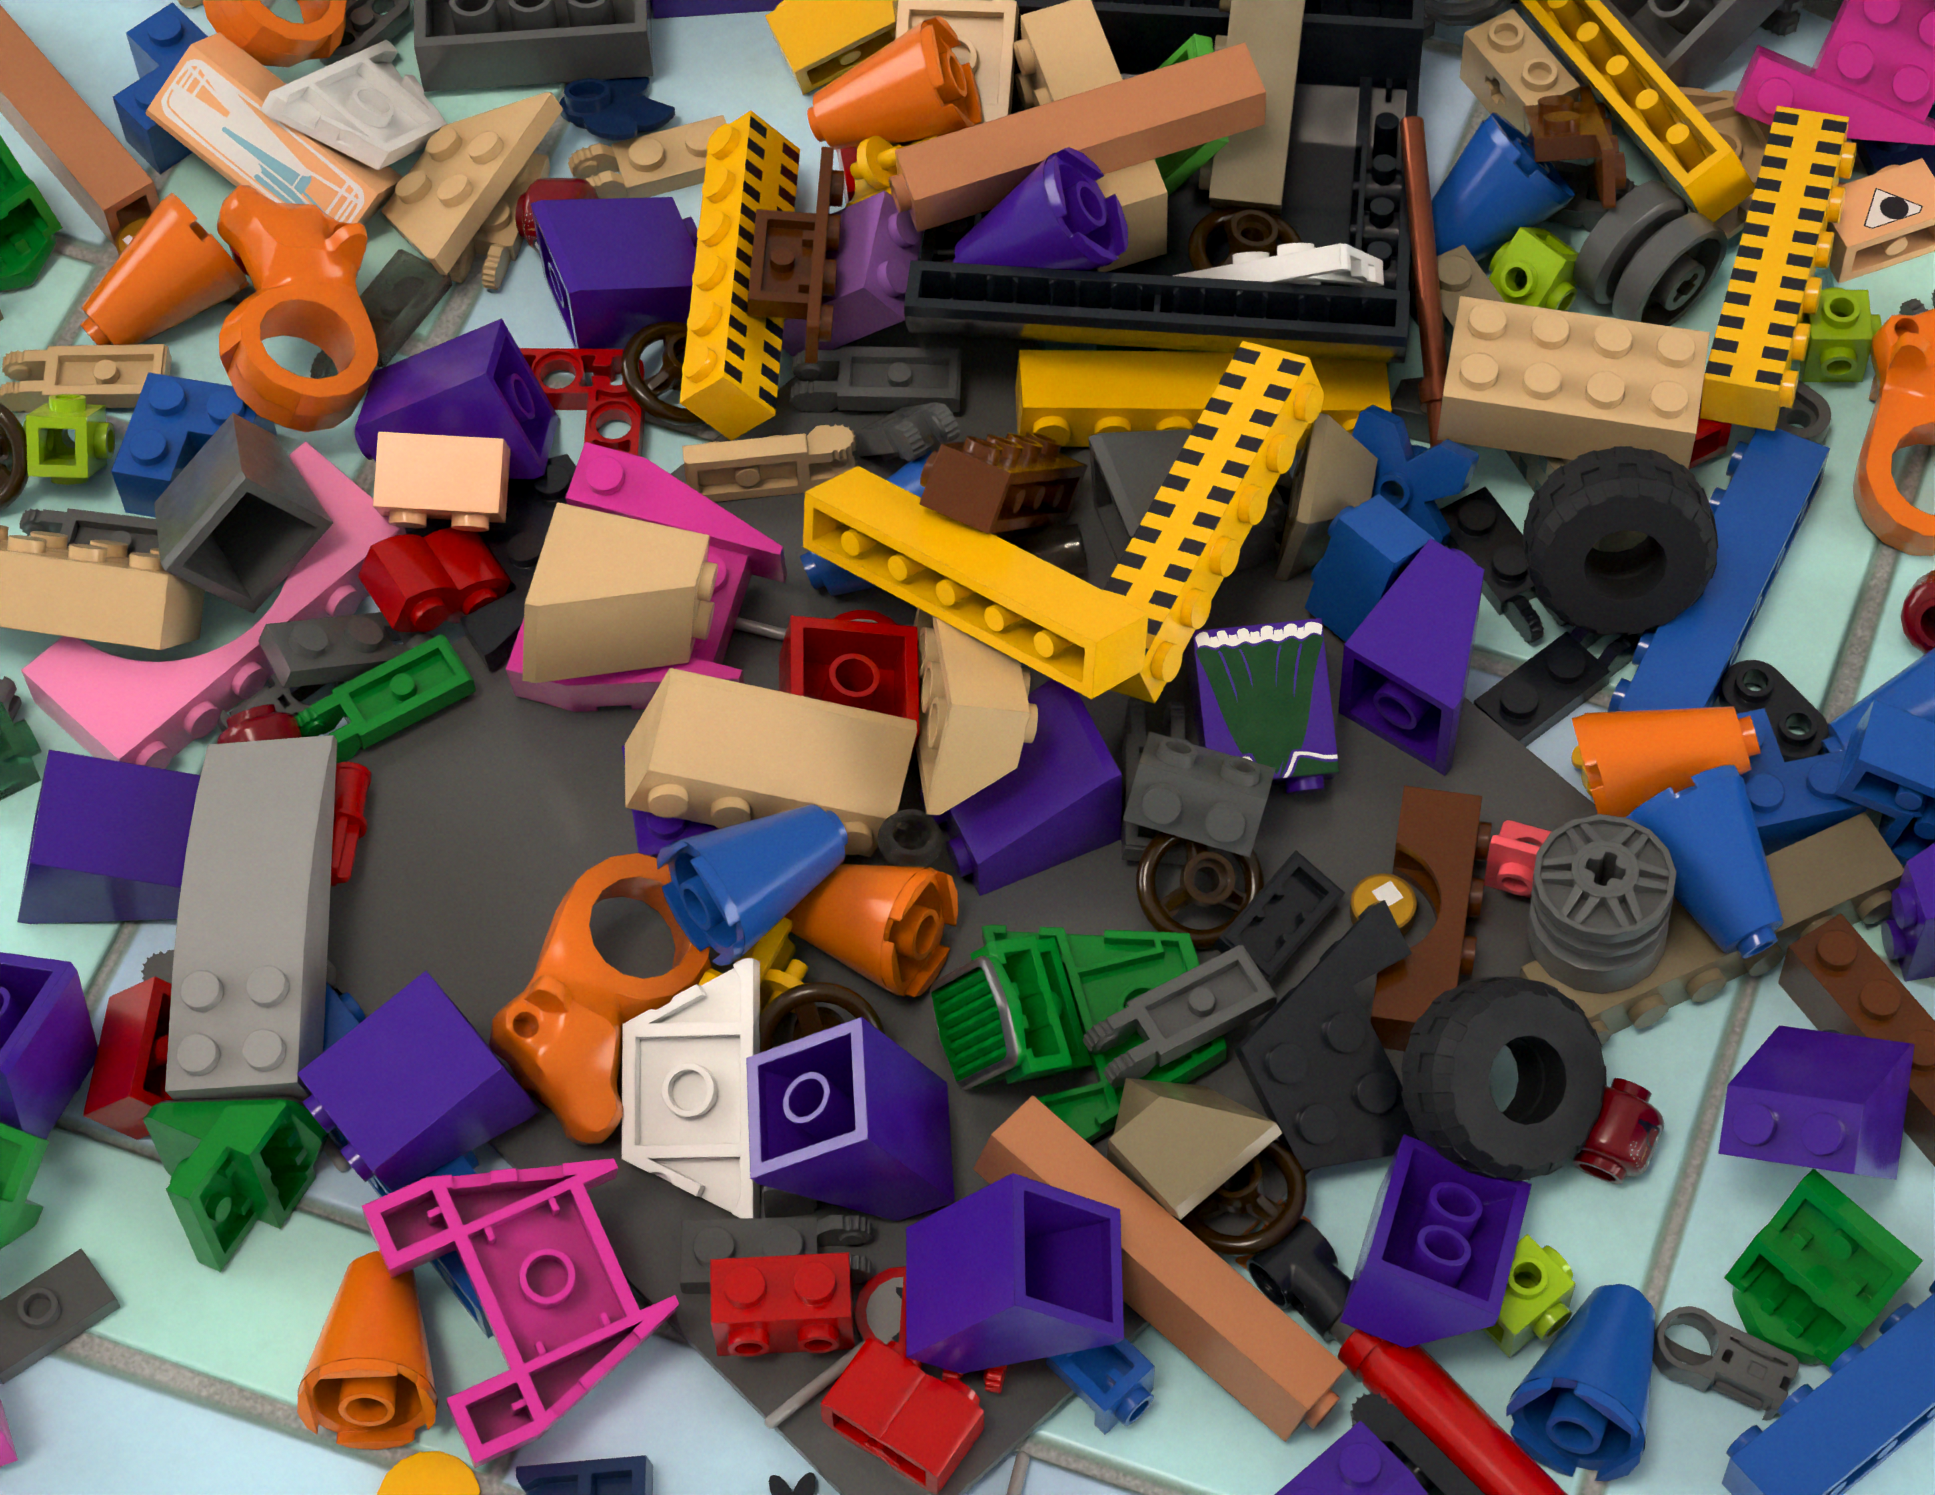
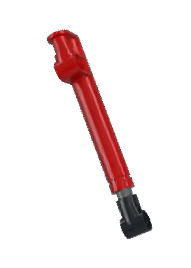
M1300 1219L1295 1229L1284 1240L1248 1259L1246 1265L1251 1278L1271 1302L1281 1309H1287L1292 1305L1324 1341L1335 1339L1342 1346L1337 1358L1347 1366L1351 1374L1355 1378H1361L1363 1386L1370 1393L1373 1392L1374 1395L1380 1393L1382 1398H1387V1404L1392 1403L1409 1421H1412L1485 1495H1568L1420 1344L1404 1348L1340 1322L1352 1280L1337 1267L1338 1259L1333 1248L1322 1233L1310 1222Z

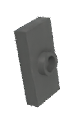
M82 1248L0 1300V1380L3 1384L120 1308L116 1297Z

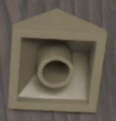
M1320 413L1317 419L1312 422L1294 470L1274 579L1288 581L1316 565L1324 557L1331 538L1327 533L1328 528L1336 515L1347 506L1357 507L1371 499L1378 458L1328 414Z
M1126 1078L1114 1135L1108 1141L1107 1160L1167 1212L1181 1220L1279 1137L1282 1131L1276 1122L1207 1086Z

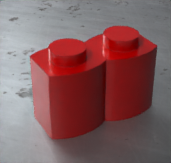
M451 527L435 531L425 537L414 534L397 535L371 545L358 574V578L392 629L398 632H428L439 627L444 621L461 623L460 618L503 597L510 584V580L477 532L456 530Z
M868 1337L820 1403L822 1421L850 1443L879 1457L902 1476L921 1488L938 1495L985 1429L984 1410L978 1406L981 1400L969 1386L955 1378L947 1377L943 1382L921 1370L922 1362L906 1357V1346L891 1340L884 1345Z

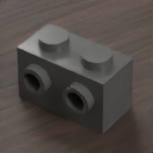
M1149 732L1123 820L1250 858L1276 768L1259 764L1243 757L1232 756L1194 745L1182 739L1170 738Z

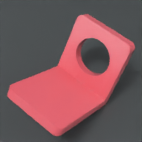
M1511 820L1504 821L1500 834L1493 835L1489 845L1484 886L1531 898L1536 854L1551 831ZM1524 842L1534 843V844H1536V845H1538V846H1535V845H1532V844H1528V843H1524Z

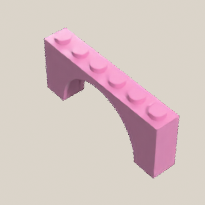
M305 441L290 453L289 457L333 521V524L287 575L284 586L274 604L251 629L230 643L208 653L181 660L161 662L125 659L96 649L79 638L63 636L21 670L35 704L93 757L166 769L176 754L194 739L208 735L216 727L223 709L227 713L243 699H248L264 687L267 679L275 673L258 642L265 625L353 615L360 603L370 595L358 578L370 546L386 538L406 534L405 528L389 525V516H381L373 507V498Z

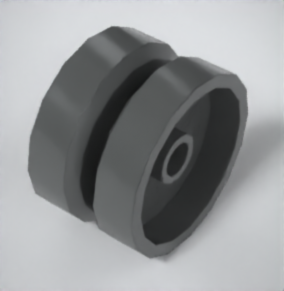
M1651 180L1628 192L1616 202V208H1610L1598 221L1575 261L1573 279L1576 285L1598 304H1613L1612 311L1616 319L1671 326L1683 317L1699 300L1715 278L1725 258L1728 239L1725 232L1703 214L1693 212L1688 214L1689 209L1685 200L1665 183Z

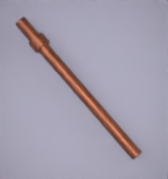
M1408 116L1401 119L1399 124L1424 379L1418 384L1420 409L1427 413L1431 448L1442 442V440H1437L1448 367L1424 120L1419 116Z

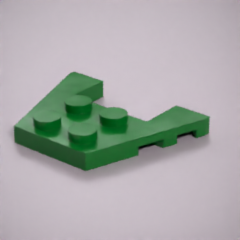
M990 924L982 926L984 946L996 940L1035 935L1036 940L1055 937L1083 1035L1093 1025L1098 1024L1099 1021L1102 1022L1107 1017L1125 1009L1126 1002L1200 965L1190 933L1105 929L1103 936L1066 934L1063 927H1040L1039 933L1007 931V925ZM1136 1030L1125 1043L1115 1048L1112 1047L1108 1051L1096 1055L1089 1052L1098 1083L1038 1097L1037 1099L1086 1142L1090 1143L1116 1126L1124 1085L1117 1088L1110 1085L1103 1073L1105 1071L1104 1068L1114 1058H1117L1120 1054H1125L1128 1050L1144 1043ZM1223 1035L1161 1067L1157 1063L1147 1075L1139 1079L1187 1084L1226 1060L1227 1046Z

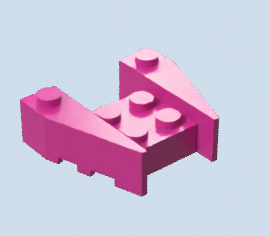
M1844 0L1813 67L1757 45L1733 97L1735 111L1772 126L1777 106L1849 117L1848 139L1935 145V119L1928 117V113L1935 101V0Z
M585 442L566 495L568 505L710 535L708 562L718 564L716 583L710 601L715 603L710 632L707 640L696 638L689 663L531 683L522 681L523 618L506 667L515 696L573 712L598 711V707L625 705H631L632 710L646 709L669 668L745 684L741 669L722 665L752 574L785 583L788 574L783 546L648 459Z
M614 1158L563 1163L560 1166L520 1170L512 1168L492 1170L490 1173L426 1177L362 1205L365 1220L391 1278L454 1250L457 1251L508 1366V1371L446 1398L447 1407L474 1468L540 1439L677 1311L679 1302L676 1295L645 1309H639L589 1198L588 1190L616 1178L618 1166Z

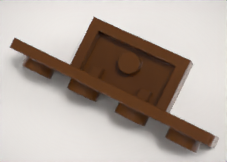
M1580 87L1578 102H1574V99L1570 96L1552 95L1538 99V105L1523 106L1524 130L1535 162L1585 159L1603 209L1616 208V189H1626L1624 152H1619L1617 135H1612L1611 120L1606 119L1604 103L1595 102L1590 87Z
M833 147L821 148L816 213L756 209L747 316L807 320L805 363L817 364L819 342H831L834 305H824L822 301L823 296L835 297L837 260L826 259L827 251H839L841 215L830 214V206L842 207L844 171L833 170Z

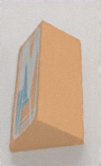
M221 32L191 44L147 108L146 115L236 187L239 185H250L277 203L316 205L338 222L360 223L362 225H365L393 195L397 183L403 177L390 166L376 170L262 112L260 109L270 91L284 86L286 83L243 49L228 40Z

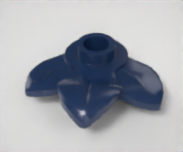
M649 77L607 79L606 81L594 78L579 79L569 83L564 88V97L559 103L563 108L560 114L566 121L573 123L576 127L587 129L589 133L610 140L631 139L637 136L638 131L647 132L659 129L675 116V107L645 96L650 86Z

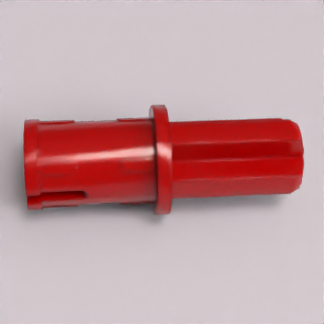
M354 762L336 764L331 887H336L338 883H347L351 879L358 840L365 836L368 828L367 819L363 814L372 774L368 768Z

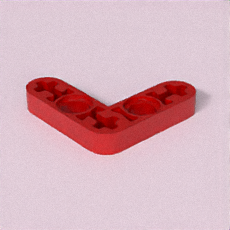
M519 348L554 410H587L584 443L588 442L642 457L645 410L629 394L624 381L622 385H611L615 380V375L621 374V358L624 349ZM640 359L639 371L642 380L644 381L646 380L644 365L642 360ZM557 370L569 371L575 376L570 385L559 389L549 388L544 385L543 380L549 373ZM585 373H593L594 376H591L593 386H587ZM610 420H623L631 426L630 431L626 435L616 439L605 438L598 432L599 428Z

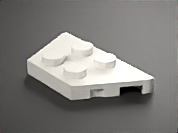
M387 39L270 91L260 109L267 116L376 170H380L426 147L431 136L438 132L442 126L447 125L435 105L430 103L425 97L424 89L415 76L406 74L402 79L395 69L392 61L398 51Z
M1311 243L1282 244L1277 246V256L1270 257L1268 252L1236 253L1232 255L1233 264L1173 275L1180 277L1360 288L1384 285L1382 260L1348 244L1341 243L1315 248L1314 244Z
M745 958L734 963L733 969L701 986L696 984L673 996L671 1002L657 1010L650 1009L623 1024L622 1159L731 1212L739 1218H760V1184L750 1179L746 1058L760 1053V961L754 958Z

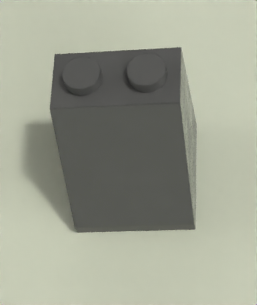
M233 412L154 503L160 563L164 570L253 614L333 524V521L276 435Z
M1193 429L1112 432L1089 436L1093 505L1117 563H1119ZM1272 496L1268 497L1267 509L1262 520L1257 525L1252 526L1240 548L1238 563L1232 573L1276 559L1275 534L1283 532V525L1279 509Z

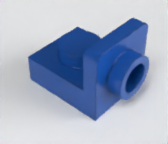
M1125 1337L1124 1340L1116 1344L1046 1357V1365L1095 1412L1094 1425L1104 1435L1119 1422L1124 1426L1134 1423L1148 1409L1154 1399L1151 1392L1154 1386L1155 1366Z

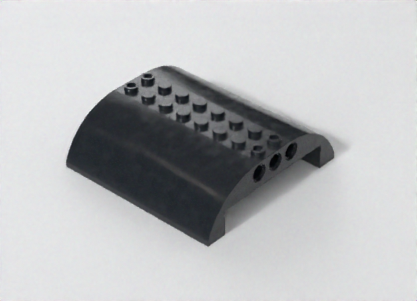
M1015 0L1019 8L1017 41L1021 40V15L1070 0ZM1091 0L1123 80L1156 70L1194 34L1211 37L1213 48L1215 47L1216 35H1228L1230 13L1219 12L1220 0ZM1305 0L1281 214L1275 215L1290 224L1298 233L1303 243L1314 244L1315 248L1339 243L1348 244L1382 260L1383 286L1360 288L1173 276L1194 272L1188 255L1190 235L1202 218L1216 210L1222 209L1210 207L1209 190H1199V168L1168 196L1167 254L1107 272H1098L1096 268L1081 271L953 263L957 242L991 210L925 230L920 261L911 260L904 303V316L909 333L1236 353L1242 341L1310 358L1404 363L1408 339L1410 302L1408 282L1411 239L1399 122L1405 117L1417 116L1425 0ZM1016 57L1011 114L1034 108L1033 106L1024 108L1020 100L1015 82V74L1021 71ZM1224 227L1216 230L1209 237L1206 244L1208 259L1214 267L1228 256L1230 245ZM1278 238L1276 239L1275 244L1277 246L1283 244Z

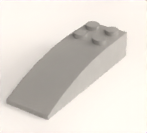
M334 735L209 744L207 746L186 848L173 958L165 1092L173 1100L285 1096L296 1098L302 1102L312 1094L297 1073L323 1053L337 739Z

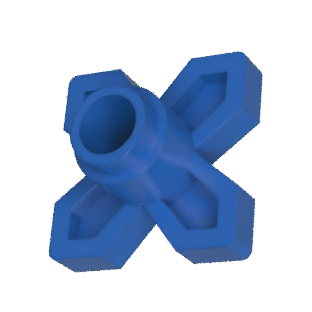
M1370 405L1360 412L1352 436L1378 458L1371 498L1380 494L1431 535L1436 542L1446 547L1451 529L1435 500L1460 494L1469 487L1479 461L1478 453L1449 439L1429 449L1419 445H1411L1402 417L1376 405Z

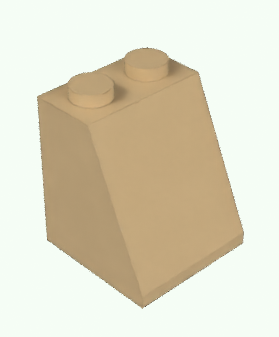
M557 502L525 601L522 681L541 683L689 663L696 638L707 640L714 614L715 603L710 601L716 583L718 564L708 562L710 535Z

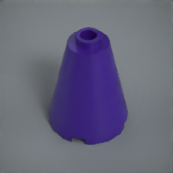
M1067 147L1049 155L957 242L953 263L1087 271L1110 265L1119 259L1118 255L1126 252L1128 247V226L1116 194L1105 198L1095 182L1104 177L1098 166L1084 153Z

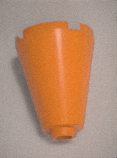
M939 15L922 21L814 93L813 107L808 108L807 116L815 138L819 142L826 141L834 150L857 148L860 142L874 135L880 136L891 144L911 142L936 135L943 136L980 123L982 121V110L974 73L970 63L960 65L957 57L952 52L951 48L959 46L961 43L949 23Z
M173 193L169 194L159 203L82 305L81 309L88 318L80 326L97 345L141 344L235 296L250 284L244 273L211 233H207L196 221L198 218Z
M1734 706L1584 713V715L1572 718L1597 814L1627 817L1638 806L1667 788L1671 787L1674 793H1677L1688 787L1695 786L1691 778L1692 776L1722 765H1735L1739 774L1742 775L1752 770L1749 757L1761 754L1751 716L1738 719Z
M840 864L797 904L785 918L792 920L793 927L790 932L891 994L897 996H904L905 994L917 997L922 995L935 981L948 957L950 947L940 945L945 924L956 927L958 891L952 876L932 867Z
M380 1251L370 1252L353 1260L348 1265L298 1388L297 1414L307 1429L318 1435V1426L321 1425L337 1433L336 1444L349 1448L380 1450L404 1446L414 1441L416 1429L426 1424L429 1430L435 1423L438 1399L415 1273L412 1269L391 1278Z

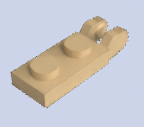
M724 115L613 143L611 144L612 147L601 143L590 145L588 148L583 147L581 150H576L575 153L571 154L572 156L568 158V165L573 177L576 176L577 178L587 180L596 189L599 199L647 198L704 183L709 137L718 127L726 124Z
M531 154L448 272L447 278L449 281L463 283L477 253L487 255V259H485L482 267L483 287L494 290L500 288L511 260L516 261L524 240L519 235L516 227L515 210L517 201L521 194L527 192L528 187L539 178H548L550 164L547 155Z
M164 344L48 346L47 350L11 351L9 354L6 353V357H3L2 372L5 373V376L10 377V379L20 382H6V384L1 385L0 403L12 412L18 411L20 413L25 411L26 413H31L43 404L49 403V396L79 394L86 396V404L106 405V408H135L148 372L170 376L172 357L168 346Z
M835 424L832 427L829 425L816 426L807 436L806 433L784 436L773 435L764 438L725 442L715 441L682 446L686 484L713 502L805 493V491L858 466L855 456H852V452L856 451V435H854V431L849 429V426L844 427L843 424L841 426Z

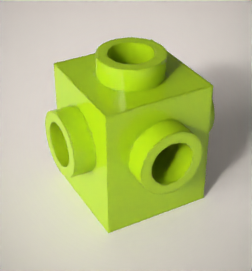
M1520 227L1512 241L1505 243L1492 258L1489 270L1492 273L1488 279L1506 303L1567 311L1577 296L1573 272L1579 253L1545 228Z
M1839 287L1821 290L1816 315L1805 313L1802 322L1811 324L1805 359L1804 361H1799L1801 382H1863L1872 338L1882 326L1881 317L1879 314H1871L1868 290H1845Z
M58 394L49 396V403L43 404L26 415L23 429L27 439L28 476L51 477V482L55 484H83L88 482L89 477L107 465V459L113 457L115 430L111 422H106V405L86 404V396ZM68 429H75V442L70 439Z
M1528 1234L1517 1242L1500 1315L1495 1326L1482 1329L1509 1358L1536 1335L1542 1341H1546L1557 1333L1570 1319L1572 1312L1569 1307L1576 1283L1571 1279L1573 1278V1272L1566 1260L1550 1246L1546 1245L1541 1248Z

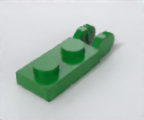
M440 634L332 689L331 695L311 704L309 708H304L303 711L298 712L299 714L294 717L302 737L324 735L334 730L342 718H345L348 723L347 725L329 733V735H334L337 739V764L353 758L361 746L365 749L476 692L473 678L444 634Z

